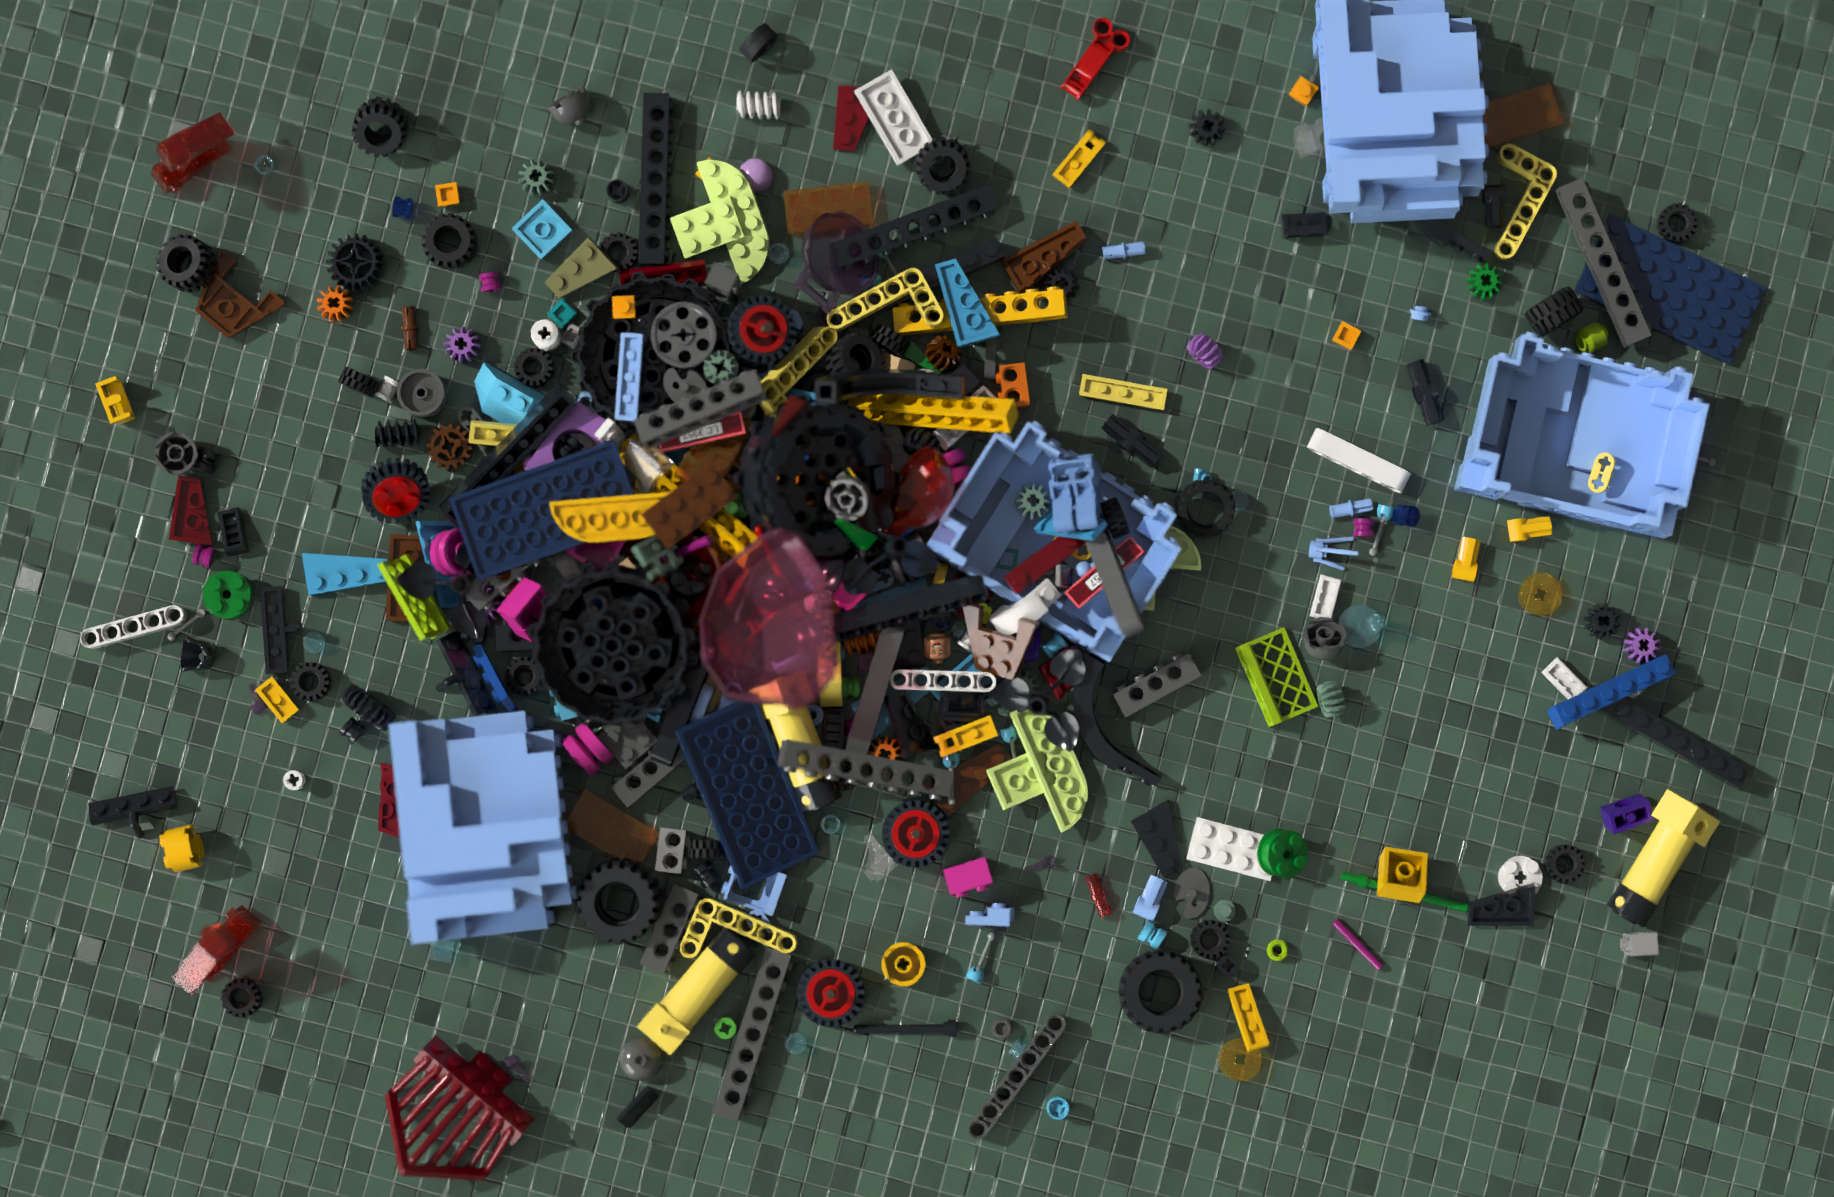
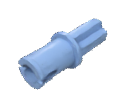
M1121 242V245L1102 247L1104 261L1122 257L1126 259L1128 256L1146 253L1144 242L1129 244Z
M1371 499L1354 502L1348 500V503L1329 505L1331 519L1348 515L1353 517V514L1373 510Z

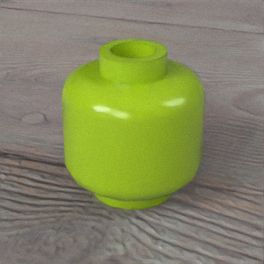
M1597 322L1585 325L1577 331L1575 338L1577 347L1586 353H1594L1604 348L1608 342V330Z

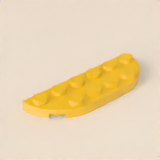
M670 492L549 503L552 515L559 527L577 540L590 543L634 540L656 535L641 514Z

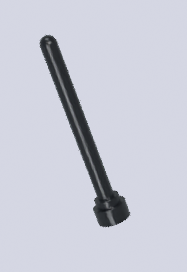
M948 1020V1022H943V1024L855 1025L852 1030L856 1034L943 1033V1035H948V1037H957V1020Z

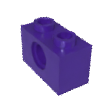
M1640 793L1600 807L1604 826L1613 834L1654 821L1650 802Z

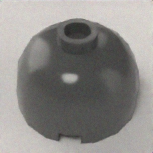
M583 85L577 87V92L573 93L571 90L552 103L553 106L547 107L558 122L566 125L575 123L577 126L587 120L585 115L590 111L592 105L591 98Z
M169 432L163 435L155 446L154 459L158 467L172 475H183L191 471L199 457L195 441L184 433Z
M849 475L835 480L827 489L825 499L829 510L832 509L837 518L849 521L855 520L865 513L869 507L871 495L864 481Z
M1319 617L1309 621V625L1303 629V645L1308 654L1318 660H1330L1338 656L1346 643V630L1341 623L1338 625L1333 622L1334 619L1328 617Z
M644 1037L634 1038L622 1048L619 1057L620 1066L623 1072L631 1079L638 1081L648 1080L654 1077L661 1069L663 1054L659 1045L652 1039Z

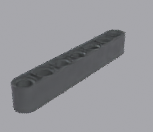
M1106 527L1094 541L1085 540L1118 628L1124 638H1128L1145 629V624Z
M905 624L879 632L844 748L846 751L867 754L902 640Z
M1053 1013L1046 1018L968 1125V1131L972 1138L980 1140L988 1134L1058 1039L1066 1025L1065 1019L1061 1015ZM1052 1018H1059L1062 1025L1059 1029L1054 1030L1050 1028L1049 1023ZM1041 1035H1045L1049 1039V1043L1045 1047H1040L1036 1043L1037 1038ZM1027 1053H1033L1036 1056L1035 1062L1031 1065L1024 1062V1056ZM1015 1070L1023 1073V1078L1019 1082L1011 1080V1073ZM1001 1088H1007L1010 1091L1009 1098L1005 1100L1000 1099L998 1091ZM988 1106L997 1108V1114L994 1117L985 1115V1109ZM976 1123L984 1126V1131L980 1135L972 1132V1127Z

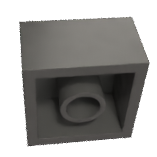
M628 721L621 722L619 726L610 725L597 736L627 770L654 747L657 737L645 723L634 727Z

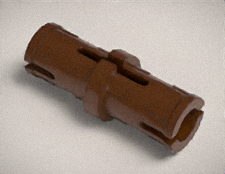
M403 306V326H401V331H404V350H418L416 332L418 325H416L415 306H408V308Z

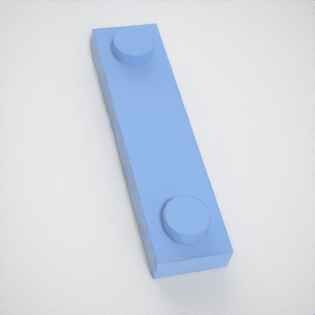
M621 333L615 420L634 421L638 418L643 334Z

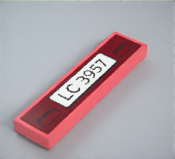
M735 413L659 445L660 452H668L746 434L742 413Z
M1131 536L1115 548L1123 570L1127 569L1145 553ZM1095 566L1064 592L1078 609L1083 607L1103 589Z

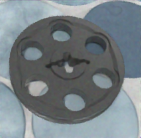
M678 302L665 307L656 316L652 324L651 342L655 352L663 361L674 367L691 368L703 363L710 353L713 352L716 345L717 330L712 317L702 307L693 303ZM685 307L688 309L689 315L686 319H679L677 311L679 308ZM705 317L708 320V326L705 329L697 328L696 321L698 318ZM667 319L670 321L671 326L668 331L663 332L659 329L658 325L661 320ZM683 329L687 333L696 334L686 337V341H683L678 336L671 337V335L681 334ZM699 340H708L709 348L706 351L698 349L697 343ZM664 341H669L672 345V349L668 353L660 351V344ZM682 351L690 352L691 359L689 362L682 363L679 360V355Z

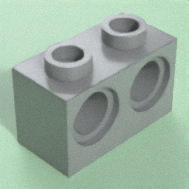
M660 827L655 871L682 874V870L687 869L688 857L684 856L685 848H688V840H690L687 830ZM677 834L680 836L678 846L670 845V835ZM670 855H674L678 859V864L674 868H670L666 864V859Z
M1623 933V938H1620L1621 951H1624V955L1628 956L1659 955L1657 933Z

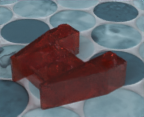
M219 112L173 134L157 144L156 153L162 161L152 167V177L165 194L171 191L172 193L179 191L184 183L231 150L224 140L233 136L235 132Z
M243 905L237 909H230L224 916L226 921L223 925L217 922L212 926L207 925L199 934L202 936L172 977L190 995H193L199 986L206 981H212L261 923Z

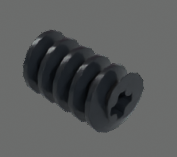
M404 419L402 426H400L398 420H395L394 426H391L390 421L387 420L385 427H383L381 421H378L377 427H375L376 448H379L380 442L384 448H387L389 441L392 447H396L397 442H399L401 447H404L406 440L409 446H413L415 440L419 446L421 445L420 427L415 419L412 420L411 425Z

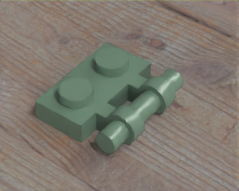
M656 535L631 549L642 567L650 565L652 568L651 571L647 572L649 580L663 577L667 571H674L684 562L681 555L675 557L672 552L678 548L676 544L667 550ZM661 557L665 559L664 564H661L659 561Z

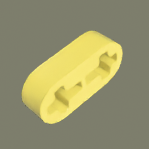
M1601 453L1596 457L1588 480V486L1591 491L1603 493L1608 489L1616 466V459L1613 455ZM1607 456L1611 465L1606 466L1604 472H1602L1603 464L1600 461ZM1600 474H1603L1601 482L1604 483V486H1599L1596 489V485L1593 482L1599 479Z

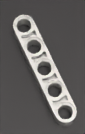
M1319 428L1315 429L1307 446V449L1398 493L1403 492L1411 475L1407 470Z
M176 605L167 606L88 628L81 633L80 641L87 648H101L180 626L186 621L187 613L182 607ZM174 610L180 612V618L177 621L171 619V613ZM157 615L159 624L156 627H152L150 619ZM136 621L138 623V630L131 633L129 625L131 622ZM115 627L117 629V636L111 639L108 636V631L110 628ZM94 633L97 639L94 644L90 645L87 638L89 634Z
M896 670L890 676V684L897 690L986 693L994 689L996 678L988 672ZM896 674H903L905 676L906 682L902 686L894 684L893 678ZM920 674L927 677V684L922 687L915 683L916 676ZM940 675L948 677L949 684L946 687H940L937 684L936 680ZM961 676L970 678L971 684L969 687L963 688L959 685L958 680ZM985 676L990 677L992 680V686L987 689L980 685V679Z

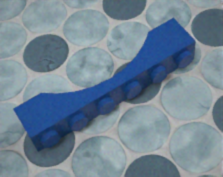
M1665 654L1554 705L1547 710V713L1555 729L1558 730L1618 700L1660 683L1676 673Z

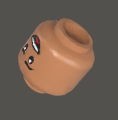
M940 630L928 632V635L923 638L924 656L931 659L932 663H943L944 659L951 655V638L949 635H946L945 631Z

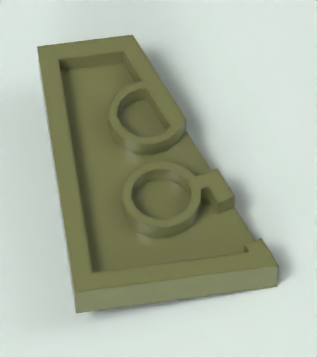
M588 237L544 283L558 298H562L584 287V285L619 269V267L591 237Z

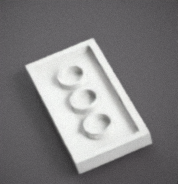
M892 69L854 91L897 166L919 154L920 148L923 149L926 142H932L930 134Z
M1199 817L1196 818L1186 859L1271 881L1272 877L1261 869L1257 860V847L1264 836L1263 834Z

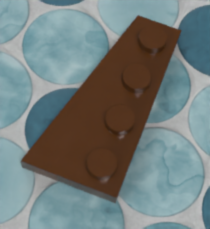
M1075 221L1002 259L1001 263L1019 294H1023L1083 245L1087 238L1078 222Z
M998 744L959 764L954 768V798L956 803L949 805L947 802L949 797H942V801H933L947 817L951 816L990 781L986 770L1007 762L1012 758ZM931 779L924 782V786L929 789L932 784Z

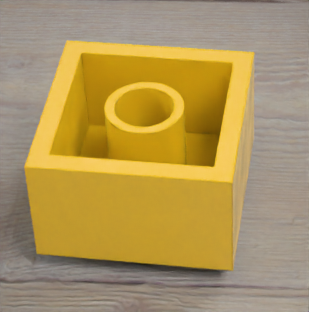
M1385 847L1379 857L1377 896L1420 903L1426 893L1428 853Z

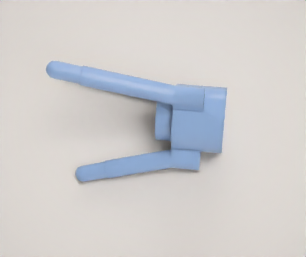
M1354 537L1316 538V541H1310L1308 557L1314 558L1313 562H1320L1344 571L1345 567L1322 557H1326L1327 553L1357 556L1359 552L1327 548L1328 545L1326 543L1354 541Z

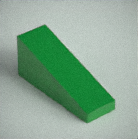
M911 341L903 358L923 369H931L940 373L937 368L933 369L932 363H927L928 358Z
M837 518L835 520V523L862 550H867L878 538L843 519Z

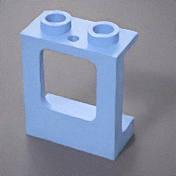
M730 865L728 873L732 875L729 882H724L721 894H724L723 899L773 916L787 875L778 872L766 878L767 881L760 900L756 901L735 894L732 891L736 877Z

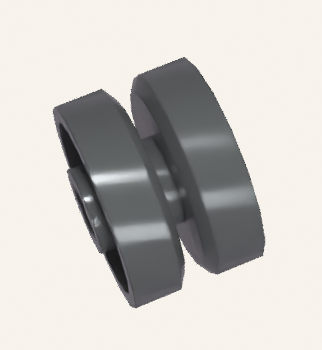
M414 369L406 373L399 381L397 388V397L402 408L412 416L420 419L432 418L438 415L445 407L448 398L444 382L435 373L426 369ZM423 390H425V395L423 397L418 396L419 393H422Z

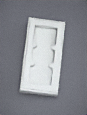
M1320 575L1309 617L1332 618L1342 580Z
M1558 657L1541 672L1567 699L1583 693L1587 689L1585 684Z

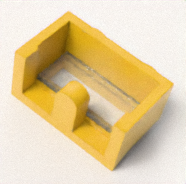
M114 376L95 383L110 424L121 425L136 419L120 378Z

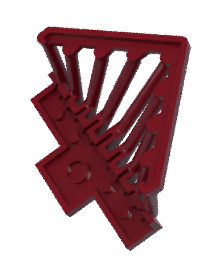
M435 1035L413 1060L416 1065L385 1095L399 1174L409 1177L484 1181L493 1170L508 1143L513 1146L535 1119L502 1092L513 1079L486 1055L479 1051L468 1063ZM421 1071H426L427 1074L398 1102L397 1094ZM436 1080L438 1083L402 1120L401 1112L431 1081ZM446 1088L448 1090L446 1095L405 1139L404 1131L437 1095ZM456 1097L459 1101L409 1158L408 1150ZM467 1106L469 1111L424 1165L416 1164ZM476 1116L480 1117L446 1165H436ZM488 1124L490 1126L489 1132L465 1167H456L457 1163ZM496 1135H501V1140L484 1168H475Z

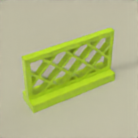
M409 553L400 558L378 564V568L420 641L429 638L431 640L435 639L452 628L433 595L428 598L419 599L409 595L401 588L397 580L398 576L407 567L414 564Z
M1285 627L1235 648L1268 727L1318 707ZM1280 633L1284 640L1282 649L1271 645L1274 636ZM1260 643L1266 646L1262 657L1255 654L1252 645ZM1269 648L1280 652L1276 663L1266 659ZM1283 654L1290 656L1293 661L1290 669L1280 665ZM1264 662L1275 666L1271 677L1265 675L1262 671ZM1278 668L1289 672L1285 683L1274 678ZM1292 674L1300 677L1301 683L1299 688L1288 684ZM1272 682L1283 686L1280 696L1272 694L1270 690ZM1286 688L1297 692L1294 702L1283 699ZM1300 693L1308 696L1311 705L1302 707L1297 704ZM1281 702L1292 706L1289 714L1284 717L1281 716L1279 711Z

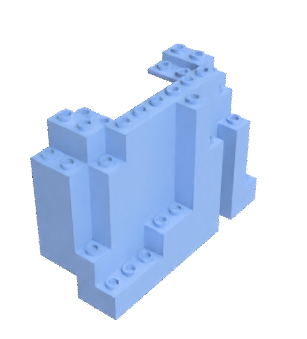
M1316 0V28L1312 41L1314 59L1319 58L1326 156V174L1322 187L1324 204L1329 203V213L1350 212L1351 223L1454 218L1457 211H1460V206L1463 205V197L1478 196L1481 190L1484 189V184L1487 183V171L1483 170V162L1489 155L1488 143H1484V136L1487 135L1486 122L1483 123L1482 115H1485V108H1488L1489 101L1488 95H1484L1483 80L1480 81L1479 73H1482V60H1478L1481 42L1476 37V25H1472V18L1449 19L1448 5H1445L1444 0L1370 2V0Z
M1526 332L1525 335L1522 334L1515 340L1512 357L1506 353H1499L1489 359L1472 436L1468 438L1464 460L1459 466L1454 490L1494 500L1498 498L1517 502V505L1662 539L1672 536L1677 511L1687 506L1709 404L1703 403V399L1691 397L1688 400L1693 374L1687 373L1688 369L1675 367V369L1664 373L1650 367H1645V370L1639 369L1636 364L1624 362V365L1618 364L1612 358L1603 357V360L1594 358L1595 355L1590 353L1574 354L1572 349L1561 348V350H1558V348L1553 347L1551 344L1543 343L1544 339H1540L1538 334ZM1601 453H1609L1616 459V466L1610 485L1603 493L1593 492L1588 486V480L1595 459ZM1607 456L1600 461L1603 464L1602 472H1604L1605 467L1610 466L1611 462L1608 461ZM1600 474L1599 479L1593 482L1596 485V489L1599 486H1604V483L1601 482L1603 474Z
M1035 421L1032 424L1027 422L1015 443H1012V438L1005 433H994L926 544L937 558L959 572H964L968 576L981 575L984 579L985 587L1010 604L1023 599L1038 585L1033 582L1015 595L1003 579L1012 570L995 568L999 560L1001 565H1013L1014 553H1007L1005 550L1007 548L1019 550L1017 566H1019L1032 554H1035L1052 542L1055 537L1036 533L1034 528L1042 519L1038 517L1037 513H1035L1034 520H1030L1031 513L1028 512L1027 516L1023 518L1022 514L1025 510H1016L1018 506L1022 505V503L1014 502L1016 498L1022 499V497L1018 496L1017 491L1020 490L1026 493L1023 485L1026 484L1029 490H1031L1032 483H1035V490H1038L1043 485L1044 489L1041 493L1043 494L1048 491L1050 493L1049 480H1052L1051 473L1049 472L1050 459L1079 455L1071 449L1065 451L1060 447L1061 443L1051 437L1049 440L1046 439L1045 428ZM1105 472V474L1101 473L1102 483L1099 484V488L1102 492V502L1117 497L1130 533L1113 539L1108 529L1114 547H1118L1131 536L1145 552L1137 559L1139 566L1124 570L1141 614L1181 550L1178 547L1179 542L1169 536L1167 539L1163 537L1177 514L1173 513L1175 509L1170 505L1158 503L1155 507L1152 505L1153 501L1144 495L1139 497L1134 494L1135 490L1124 483L1121 486L1115 482L1117 478L1108 472ZM1051 494L1045 497L1044 500L1049 499L1052 501ZM1031 496L1030 500L1027 498V502L1031 503V507H1035L1036 503L1039 504V501L1035 500V496ZM1052 503L1049 505L1044 504V506L1048 507V509L1050 510L1052 508ZM1040 510L1044 517L1047 513L1043 510ZM1085 545L1078 549L1079 556L1083 554L1088 555ZM1070 555L1064 560L1074 569L1073 584H1075L1080 579L1075 573V567L1081 561ZM1091 556L1085 560L1088 563H1093ZM1104 589L1080 609L1075 606L1064 592L1060 593L1062 596L1047 608L1048 611L1037 620L1108 664L1125 638L1118 628Z
M520 711L447 720L439 719L389 724L404 876L408 878L410 900H407L411 944L552 928L551 924L555 923L554 911L550 910L549 906L573 904L575 899H578L577 886H573V882H569V878L572 877L571 864L567 865L570 847L569 842L565 843L564 834H568L567 821H564L562 818V812H565V801L560 799V790H563L562 777H558L557 771L558 768H561L560 755H556V753H559V748L562 747V737L557 734L556 730L531 732V729H534V718L529 715V712Z

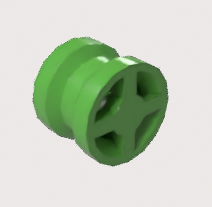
M859 676L853 679L842 677V698H847L848 696L860 698Z
M730 1017L720 1018L715 1024V1033L721 1039L731 1038L737 1030L736 1022Z

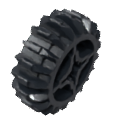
M355 233L353 240H351L350 235L347 234L345 237L346 242L341 238L338 239V242L341 244L339 247L336 244H332L333 249L336 250L335 252L328 251V255L333 257V259L326 260V263L333 266L329 267L327 271L329 273L335 272L331 279L333 281L338 279L336 284L338 286L344 284L345 290L348 291L352 285V290L357 292L358 285H360L361 290L365 291L366 283L373 287L371 280L374 279L377 282L380 280L376 273L383 274L384 271L378 268V266H384L385 262L378 259L383 258L384 254L382 252L376 253L381 247L379 245L373 246L375 242L373 239L367 242L366 235H363L359 240V235ZM359 246L370 251L372 260L361 257ZM353 247L348 257L340 259L345 250ZM357 257L360 264L354 267L351 261ZM339 266L350 268L352 279L344 277L340 272ZM372 266L364 277L359 278L362 269Z
M350 684L340 698L343 704L381 731H387L389 724H393V721L396 719V714L356 684Z

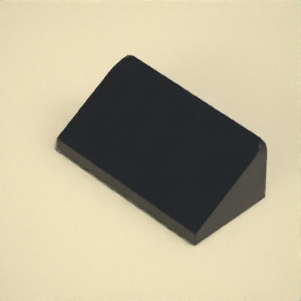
M648 1086L645 1087L617 1117V1121L627 1128H631L658 1099V1095Z

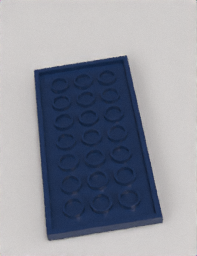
M1610 214L1606 221L1609 229L1607 235L1610 241L1613 240L1617 247L1616 255L1618 260H1622L1625 265V276L1627 280H1631L1635 292L1633 294L1635 299L1639 300L1643 306L1642 315L1644 319L1650 322L1653 330L1730 365L1766 287ZM1599 238L1595 244L1597 248L1601 247V240ZM1601 257V265L1604 267H1609V259L1606 257ZM1586 263L1574 293L1606 307ZM1615 277L1609 278L1610 285L1618 287V279ZM1619 296L1618 304L1622 307H1626V298L1623 296ZM1627 316V318L1636 321L1634 317Z
M614 440L451 497L449 500L477 579L480 581L587 543L569 536L559 527L552 515L549 502L634 494Z
M749 695L674 730L740 889H745L819 853L787 773L783 771L784 767L777 766L779 754L754 695Z

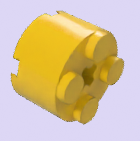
M190 824L169 829L163 835H160V844L166 854L164 856V864L167 869L171 868L174 872H180L203 866V862H200V859L204 858V847L200 834L195 835L193 829H197L195 825Z
M898 942L891 945L885 951L882 958V970L885 977L893 984L909 986L916 983L923 975L925 958L916 945L909 942ZM900 958L910 962L906 970L897 966V963H900Z

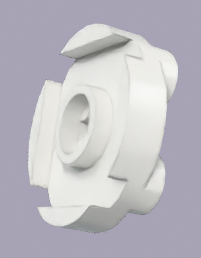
M1511 857L1499 869V886L1503 891H1508L1534 883L1536 894L1542 884V871L1538 863L1529 857ZM1519 871L1526 875V880H1523L1522 884H1519V881L1514 878L1515 875L1519 874Z

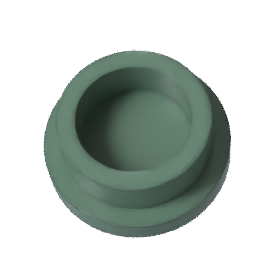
M1221 900L1214 906V915L1220 921H1229L1235 915V906L1228 900Z

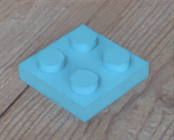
M543 199L511 228L541 260L573 232Z

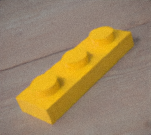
M1249 983L1229 988L1227 993L1247 1052L1268 1047L1270 1044Z

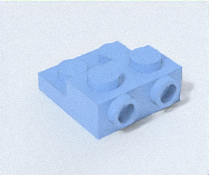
M992 903V907H987V916H983V911H970V915H965L966 925L1009 926V922H1014V909L1005 908L1004 903Z

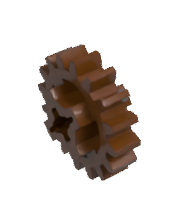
M449 423L448 428H445L442 424L440 425V431L433 429L434 436L428 435L431 443H427L425 446L431 450L426 454L427 456H433L431 459L432 463L438 461V468L441 469L445 465L447 471L450 470L451 466L458 470L459 463L465 466L464 459L471 458L467 453L472 451L473 447L468 446L469 438H465L468 432L463 431L461 433L459 425L456 429H453L452 423ZM449 433H454L461 439L454 440ZM439 437H441L442 440L438 446H435L437 440L439 439ZM447 440L454 445L451 451L452 454L448 450H444L447 447ZM461 448H463L462 454L460 455V457H457V453ZM444 454L448 456L449 461L440 459L438 455Z

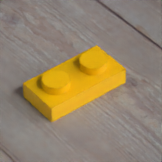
M273 676L255 689L282 724L300 710Z

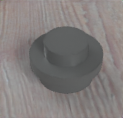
M997 1018L991 1025L993 1036L1001 1040L1008 1038L1013 1030L1011 1022L1006 1018Z

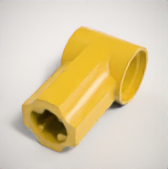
M1549 516L1534 519L1519 518L1507 521L1510 542L1552 535V524Z
M1462 537L1458 558L1455 560L1452 570V578L1474 582L1478 567L1476 561L1480 540Z

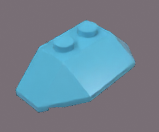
M486 362L483 363L474 381L481 412L501 423L518 425L545 397L543 394Z

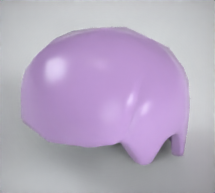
M756 158L748 159L741 165L739 170L750 182L754 193L764 192L770 187L773 175L771 168L766 162Z

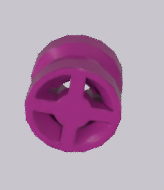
M494 271L479 275V280L482 281L483 285L481 287L482 293H491L503 289L502 284L499 283L500 272Z
M1353 519V524L1355 525L1353 537H1375V532L1373 531L1375 519Z
M197 544L194 549L192 564H202L205 568H211L215 556V548H205L202 544Z

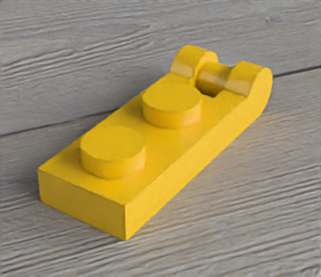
M1091 129L1086 132L1052 175L1067 188L1073 185L1107 143L1102 138L1098 139ZM1088 142L1094 145L1092 150L1085 146Z
M989 715L933 738L940 747L941 751L939 753L942 758L996 737L998 734ZM952 737L955 745L948 747L946 739Z

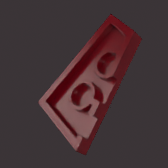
M838 85L833 150L855 152L869 118L854 92L860 87Z
M178 475L169 540L212 546L200 478Z
M381 762V800L379 804L378 831L400 838L393 766Z

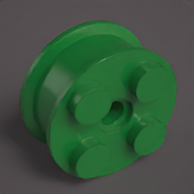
M220 571L212 575L205 583L203 601L206 608L215 616L224 619H235L245 614L250 608L253 601V590L249 581L244 576L233 571ZM230 591L231 597L226 599L225 594Z
M1272 829L1261 838L1257 847V860L1265 873L1271 876L1292 878L1298 875L1307 865L1308 847L1305 839L1299 833L1291 830Z

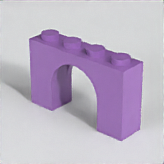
M575 400L577 405L536 446L538 449L535 454H530L523 464L525 465L524 470L527 471L555 461L553 458L554 447L567 433L582 434L598 445L602 444L594 434L606 420Z

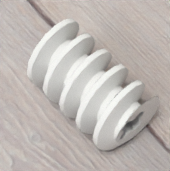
M738 91L737 114L740 112L741 118H745L748 112L751 119L754 118L755 113H757L759 119H762L764 113L767 119H770L774 113L776 120H779L781 95L777 98L776 93L773 92L771 98H768L767 92H764L762 98H760L758 91H756L754 97H751L750 91H747L745 97H743L741 91Z
M546 319L539 320L532 326L531 337L539 349L548 352L555 350L560 345L561 334L552 321Z

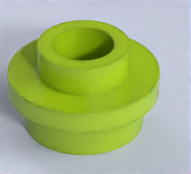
M1273 940L1267 946V955L1274 961H1282L1288 955V946L1282 940ZM1279 946L1281 953L1275 954L1273 951L1274 947Z

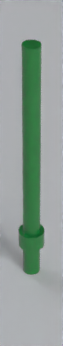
M1342 871L1340 880L1356 883V886L1362 888L1367 886L1377 889L1378 880L1368 878V875L1360 873L1355 875ZM1425 893L1421 900L1466 912L1468 908L1467 903Z

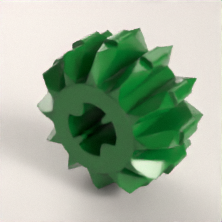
M1486 263L1484 268L1478 264L1476 265V271L1473 269L1469 271L1472 277H1468L1466 282L1472 283V285L1468 286L1467 289H1475L1473 297L1481 293V300L1485 299L1486 294L1489 299H1492L1494 297L1493 292L1496 294L1500 293V289L1497 286H1502L1503 282L1497 279L1502 277V273L1495 275L1496 266L1489 270V263ZM1486 277L1488 281L1487 284L1483 286L1481 284L1482 279Z

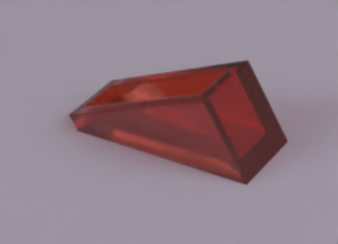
M790 395L772 435L776 436L805 407L806 402Z

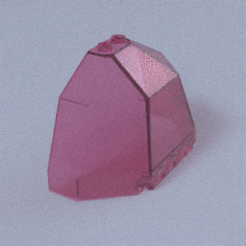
M780 528L762 534L716 571L699 619L701 655L704 665L727 698L746 703L798 709L813 704L835 677L834 668L837 667V654L835 650H831L836 648L835 630L829 629L834 627L833 609L828 608L833 605L831 590H826L827 577L798 534Z

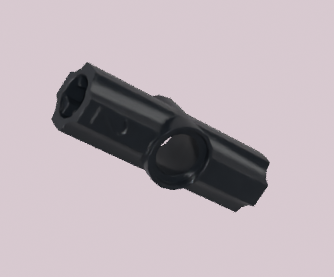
M1417 360L1407 364L1406 368L1413 385L1412 393L1417 405L1420 406L1426 426L1444 421L1445 419L1438 401V391L1434 381L1430 378L1425 360Z
M1114 414L1101 427L1103 431L1118 442V445L1132 456H1136L1150 469L1163 455L1158 449L1147 442L1146 438L1133 427L1130 428Z

